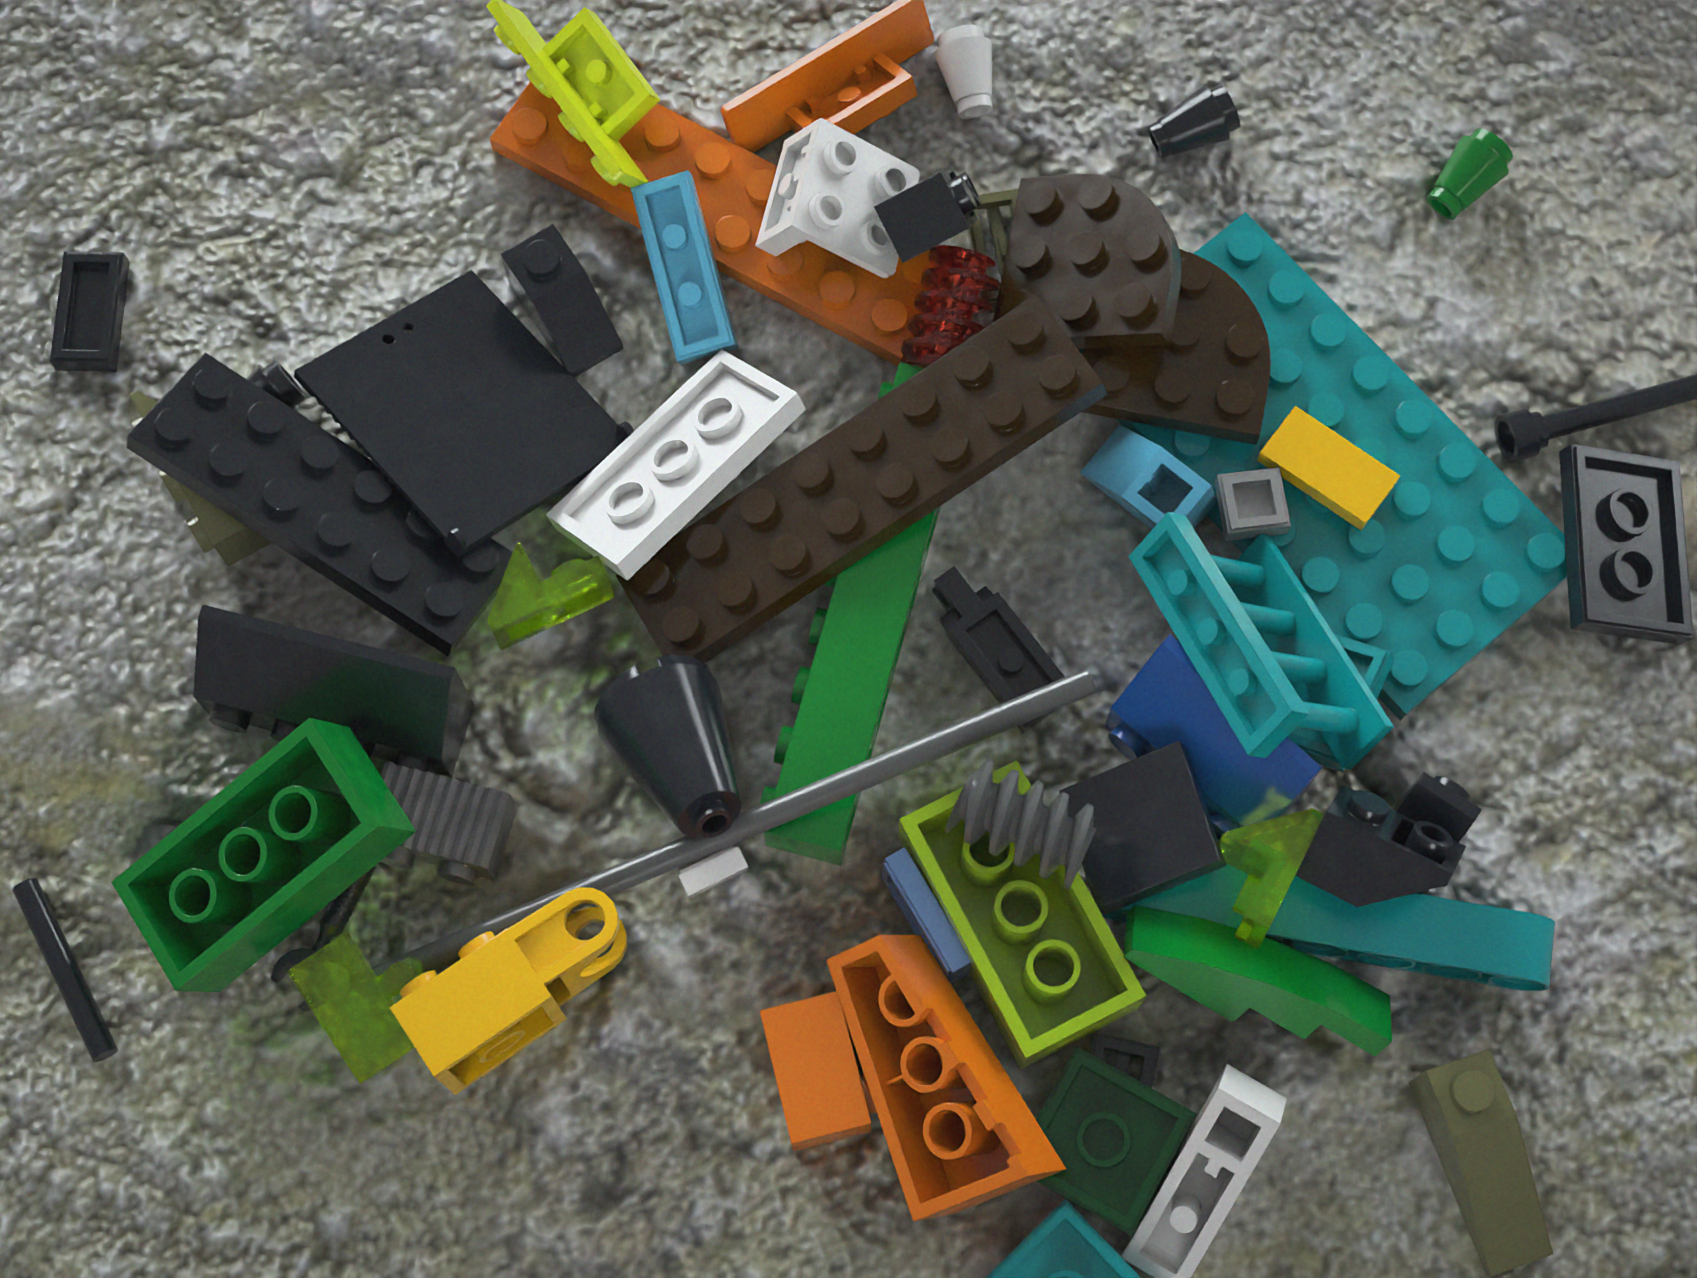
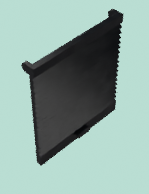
M472 270L294 370V378L311 397H316L318 404L324 406L326 413L332 415L334 422L340 424L342 431L348 433L350 440H355L357 447L363 449L365 456L371 458L373 465L379 467L382 475H386L389 482L395 485L397 491L403 494L405 500L411 502L413 509L419 511L421 518L427 520L429 527L435 529L437 535L443 538L446 546L457 558L585 478L634 432L632 426L626 421L618 425Z

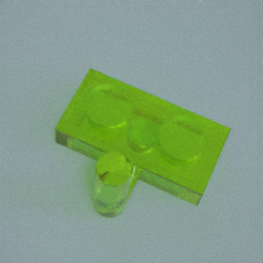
M347 932L286 971L360 1084L415 1048L389 1007L394 1005L392 998L400 994L401 989L407 983L424 973L423 964L419 959L415 957L404 958L376 976Z

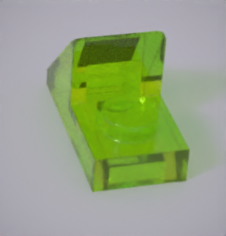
M519 541L510 558L487 622L502 651L615 598L609 575L599 555L587 561L582 558L569 560L556 567L551 572L550 578L540 582Z
M1310 808L1225 832L1221 836L1219 844L1225 862L1249 874L1232 908L1233 911L1244 916L1234 935L1235 938L1259 949L1324 817V813Z

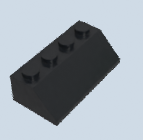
M202 605L198 616L193 697L210 715L209 721L212 724L238 733H246L249 725L271 731L270 737L280 742L308 718H314L349 726L370 759L372 756L395 762L394 764L403 765L410 769L415 768L422 772H430L432 774L435 772L452 777L475 706L455 667L207 605Z

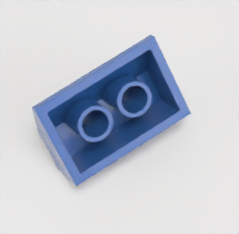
M1171 634L1159 645L1112 705L1104 725L1110 731L1108 737L1111 743L1130 760L1180 741L1187 749L1217 839L1231 849L1239 846L1248 855L1300 801L1322 769L1316 761L1288 737L1267 758L1248 756L1181 643Z

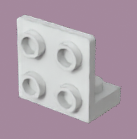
M819 118L784 141L756 247L774 256H778L793 246L808 240L882 278H887L895 273L899 255L874 206L917 184L920 172L917 168L829 121Z

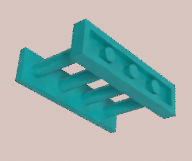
M1167 512L1128 556L1248 756L1267 758L1295 728L1319 731L1341 767L1351 770L1394 728V725L1269 534L1261 533L1237 560L1209 554L1185 515Z

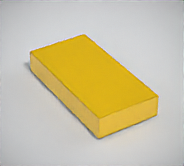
M1297 406L1291 410L1260 451L1257 461L1267 468L1280 467L1282 478L1361 531L1400 478L1399 474Z

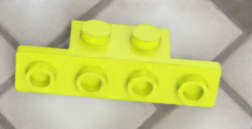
M491 0L486 7L499 23L494 28L496 35L508 49L516 55L521 54L530 65L526 75L531 83L546 97H553L563 111L558 115L560 122L573 137L580 142L586 141L595 154L590 161L600 176L612 186H617L621 183L632 188L648 183L646 177L618 140L661 99L597 14L584 7L546 44L523 12L502 0Z

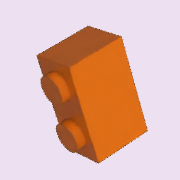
M837 991L759 1010L793 1151L871 1132L872 1123L869 1114L876 1113L877 1111L864 1073L859 1074L853 1051L855 1045Z

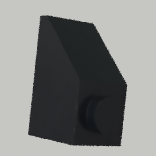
M554 224L500 253L510 288L563 367L573 377L578 376L624 349L587 273Z

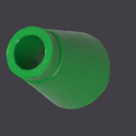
M1477 128L1470 136H1462L1434 184L1433 190L1427 196V202L1441 216L1454 220L1460 212L1467 209L1508 175L1509 169L1507 165L1513 159L1512 151L1502 139L1485 129Z

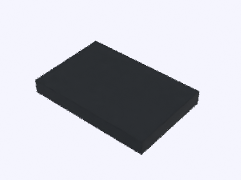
M1570 444L1559 451L1570 629L1678 645L1694 639L1680 461Z

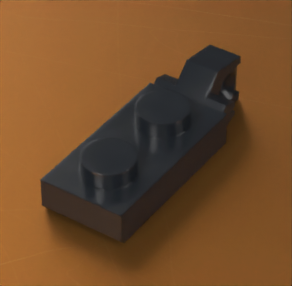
M955 566L933 581L935 585L932 592L947 611L939 620L946 630V636L999 704L1065 677L999 592L993 594L986 586L974 592ZM1054 711L1017 727L1024 734Z

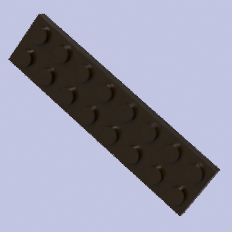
M1035 294L672 537L628 581L619 574L616 577L663 656H691L705 664L1108 393L1102 380L1038 295Z

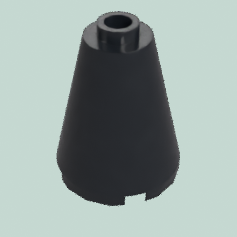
M666 655L656 658L659 667L649 669L640 674L635 666L622 672L604 689L594 708V718L597 723L600 740L684 835L693 838H713L723 834L738 817L741 810V799L720 687L708 665L691 656Z

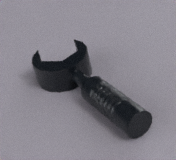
M375 866L328 903L319 920L320 935L312 949L299 948L290 950L281 956L273 967L271 979L276 983L281 981L294 967L312 972L315 991L298 1006L304 1012L319 1008L333 994L336 983L334 969L323 955L332 938L343 933L349 918L352 916V912H354L365 887L368 885L376 869Z

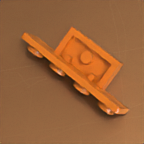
M896 1L723 105L720 113L731 142L754 153L788 131L792 130L796 134L819 118H823L854 135L878 119L891 115L898 107L918 96L913 77L898 65L934 42L924 1Z

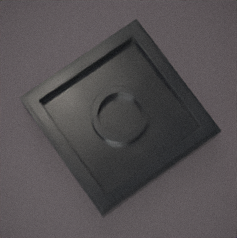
M1180 741L1059 790V793L1065 792L1069 794L1068 816L1074 817L1087 803L1094 806L1093 827L1097 829L1082 861V866L1092 897L1103 915L1227 866L1187 749Z

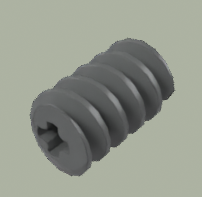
M987 758L974 773L972 772L969 775L955 803L944 833H949L961 820H964V842L972 845L988 831L990 832L989 853L994 856L999 855L1011 842L1015 843L1014 865L1020 868L1037 853L1040 855L1039 876L1047 879L1060 865L1065 866L1064 888L1069 890L1097 829L1093 827L1094 806L1087 803L1074 817L1068 816L1069 794L1061 792L1046 806L1043 804L1044 783L1037 780L1022 795L1018 793L1019 772L1012 769L999 783L993 782L994 760Z

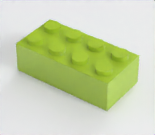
M1017 760L993 772V782L999 783L1012 769L1018 771V793L1022 795L1031 787ZM962 787L900 818L898 839L903 848L905 847L951 923L971 961L969 973L1020 1070L1138 1010L1146 994L1127 959L1124 958L1121 948L1079 872H1077L1068 890L1064 888L1065 866L1060 865L1047 879L1039 876L1040 855L1037 853L1020 868L1014 865L1015 843L1011 842L999 855L994 856L989 853L990 832L988 831L972 845L964 842V820H961L949 833H944L955 803L963 789Z

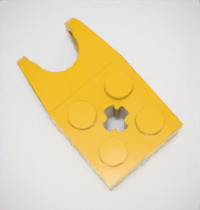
M578 887L564 893L496 936L492 931H489L472 939L458 952L461 960L438 975L434 970L417 976L401 989L400 995L403 999L389 1008L432 1075L456 1095L565 1021L567 1018L560 1007L611 971L623 959L627 949V932L622 921L619 919L613 901L604 892L594 888ZM591 903L598 906L588 907L568 916L570 911L577 905ZM595 922L604 923L603 929L595 937L589 940L577 939L579 931L588 924ZM614 941L613 946H612V948L610 949V951H609L608 953H606L605 955H603V956H601V957H598L600 954H602L604 951H606V949H607V948L612 944V942Z

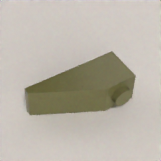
M1490 1049L1426 1070L1408 1083L1487 1278L1553 1255L1517 1114Z

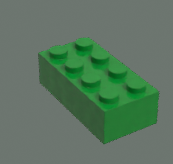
M308 718L111 883L175 991L220 992L417 831L350 727Z

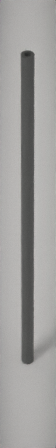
M1083 669L739 813L731 827L717 837L693 838L684 836L352 976L355 990L363 1000L416 978L427 971L435 970L460 959L458 956L460 949L472 939L489 931H492L496 936L564 893L578 887L594 888L610 897L1097 693L1093 679L1088 669ZM583 903L577 905L570 911V913L579 910L583 907H586L591 903Z

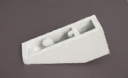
M1226 1064L1121 1257L1154 1278H1191L1281 1124L1287 1098Z

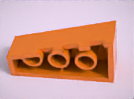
M878 935L826 960L913 1222L955 1214L1066 1170L1063 1162L921 935Z

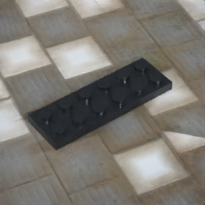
M206 352L127 436V449L447 657L516 571L521 558L492 538L457 558L446 546L443 538L437 535L434 528L429 527L427 520L421 518L419 511L413 509L411 502L405 500L403 494L397 491L395 485L389 482L386 475H382L379 467L374 466L371 459Z

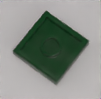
M1076 1046L1036 1118L1066 1170L1036 1182L1132 1237L1197 1113Z

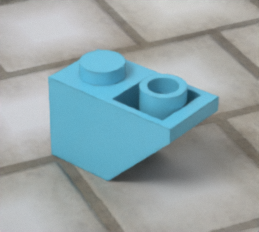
M1120 424L1080 472L1082 476L1151 530L1167 512L1185 515L1195 529L1217 502L1211 484L1161 446Z

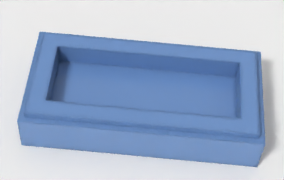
M904 847L886 857L881 878L914 934L922 936L951 984L968 975L971 961L951 923L906 848Z

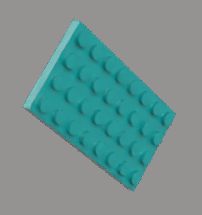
M1245 212L1193 254L1213 263L1233 278L1250 297L1263 320L1270 346L1271 368L1261 432L1257 444L1253 445L1131 421L1116 420L1125 428L1152 441L1172 454L1211 484L1215 496L1214 482L1217 475L1269 469L1257 461L1259 453L1295 406L1400 475L1396 485L1362 531L1282 478L1291 527L1287 534L1273 535L1271 538L1334 634L1391 651L1394 663L1378 698L1401 721L1567 580L1565 537L1549 518ZM1084 348L1078 349L1083 355ZM1217 501L1207 513V516L1223 532ZM1256 538L1231 540V542L1243 553Z

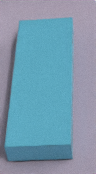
M687 170L632 187L633 200L676 361L682 365L716 355L721 349L729 351L739 348L692 174Z

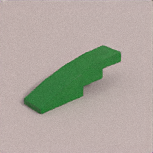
M1134 905L1127 912L1124 958L1231 1022H1234L1246 1010L1252 1008L1303 1040L1320 1025H1323L1374 1057L1392 1042L1390 995L1333 964L1270 938L1204 918Z

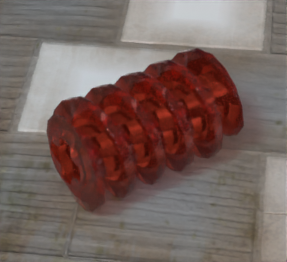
M937 245L929 250L928 261L933 268L925 270L921 277V284L927 291H922L915 297L914 307L920 314L909 318L907 329L914 337L902 341L901 353L909 360L901 361L902 363L926 368L965 342L966 337H972L985 328L972 320L973 314H992L993 305L979 297L980 291H998L1000 287L998 280L986 274L987 268L996 266L995 261L989 256L974 250L951 245Z

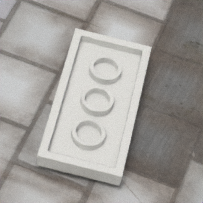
M721 349L559 501L546 516L558 532L628 581L770 443L781 435L806 408L797 392Z

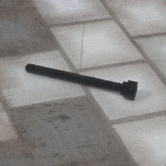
M1697 374L1542 416L1537 411L1530 413L1527 409L1498 415L1495 420V437L1503 457L1508 462L1513 463L1537 456L1541 448L1547 447L1550 439L1696 400Z

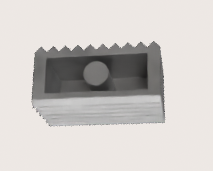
M385 762L381 777L417 832L380 862L401 869H412L415 860L439 866L438 876L464 885H475L477 876L495 880L498 875V868L501 865L502 855L505 852L506 843L509 839L510 830L513 827V820L517 813V805L511 794L505 791H497L493 788H485L478 784H471L466 781L446 778L442 775H434L415 768L410 769L403 765Z

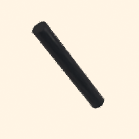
M30 878L18 883L13 887L12 891L92 1061L100 1062L113 1056L118 1051L116 1043L38 879Z

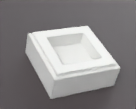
M732 845L681 870L678 875V881L687 900L745 872L748 865L739 847Z

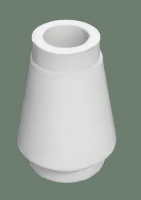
M961 25L942 32L937 38L939 47L935 50L934 55L953 102L957 107L958 116L962 119H975L993 111L992 41L985 37L983 28L978 25Z

